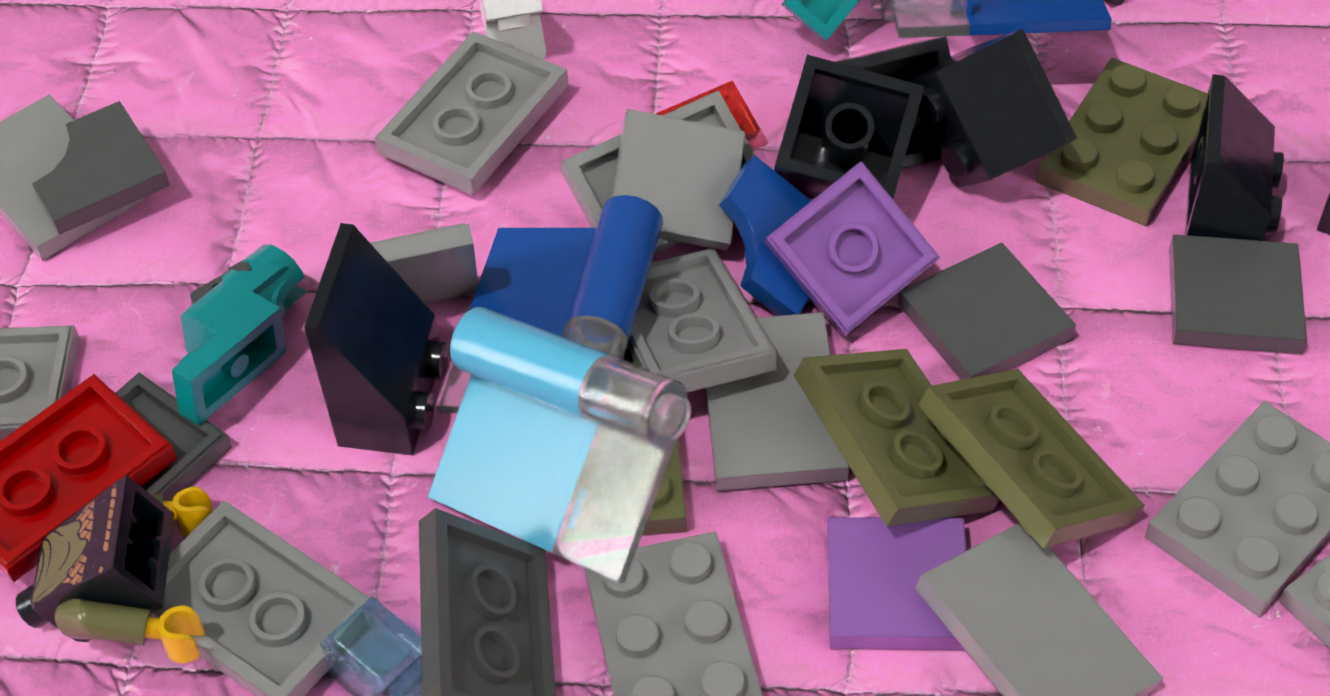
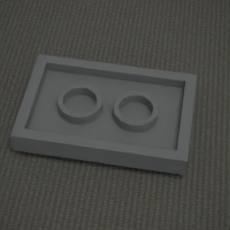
M437 508L433 509L419 520L423 696H555L546 550Z

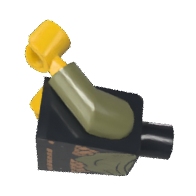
M125 475L47 534L41 544L34 584L18 593L16 597V608L20 617L33 628H40L50 622L63 635L78 642L109 640L145 645L147 638L161 640L166 654L172 661L182 664L195 661L199 658L200 652L196 640L190 635H205L198 614L191 607L184 605L166 610L160 618L151 617V613L163 608L173 521L177 520L179 531L186 538L213 511L209 495L199 487H188L178 492L172 501H163L162 494H149L130 477Z

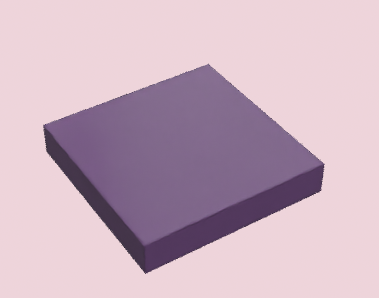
M862 162L858 163L763 241L821 312H824L825 318L842 338L941 258Z
M828 517L827 560L830 649L965 650L915 589L922 574L966 551L964 518H942L886 527L881 517Z

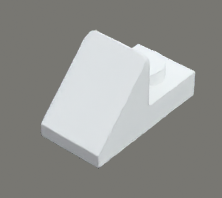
M481 0L480 11L487 37L538 58L544 59L547 52L540 14L543 11L541 0Z

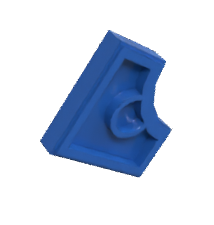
M754 155L743 165L719 203V206L735 223L745 245L746 269L740 286L777 316L800 314L809 297L763 241L809 204L811 200Z

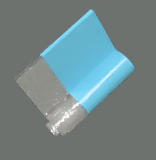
M475 307L469 310L459 320L453 332L450 355L454 366L470 373L471 377L431 485L428 498L611 580L625 583L676 439L684 432L690 419L691 404L687 399L685 385L676 379L485 307Z

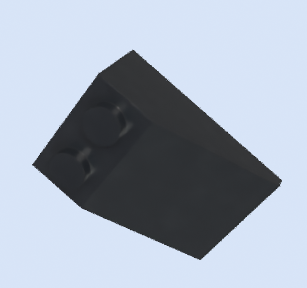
M340 223L304 326L338 447L413 456L420 431L427 432L432 423L434 397L431 392L435 379L443 380L445 377L449 359L448 343L440 341L435 314L354 224Z

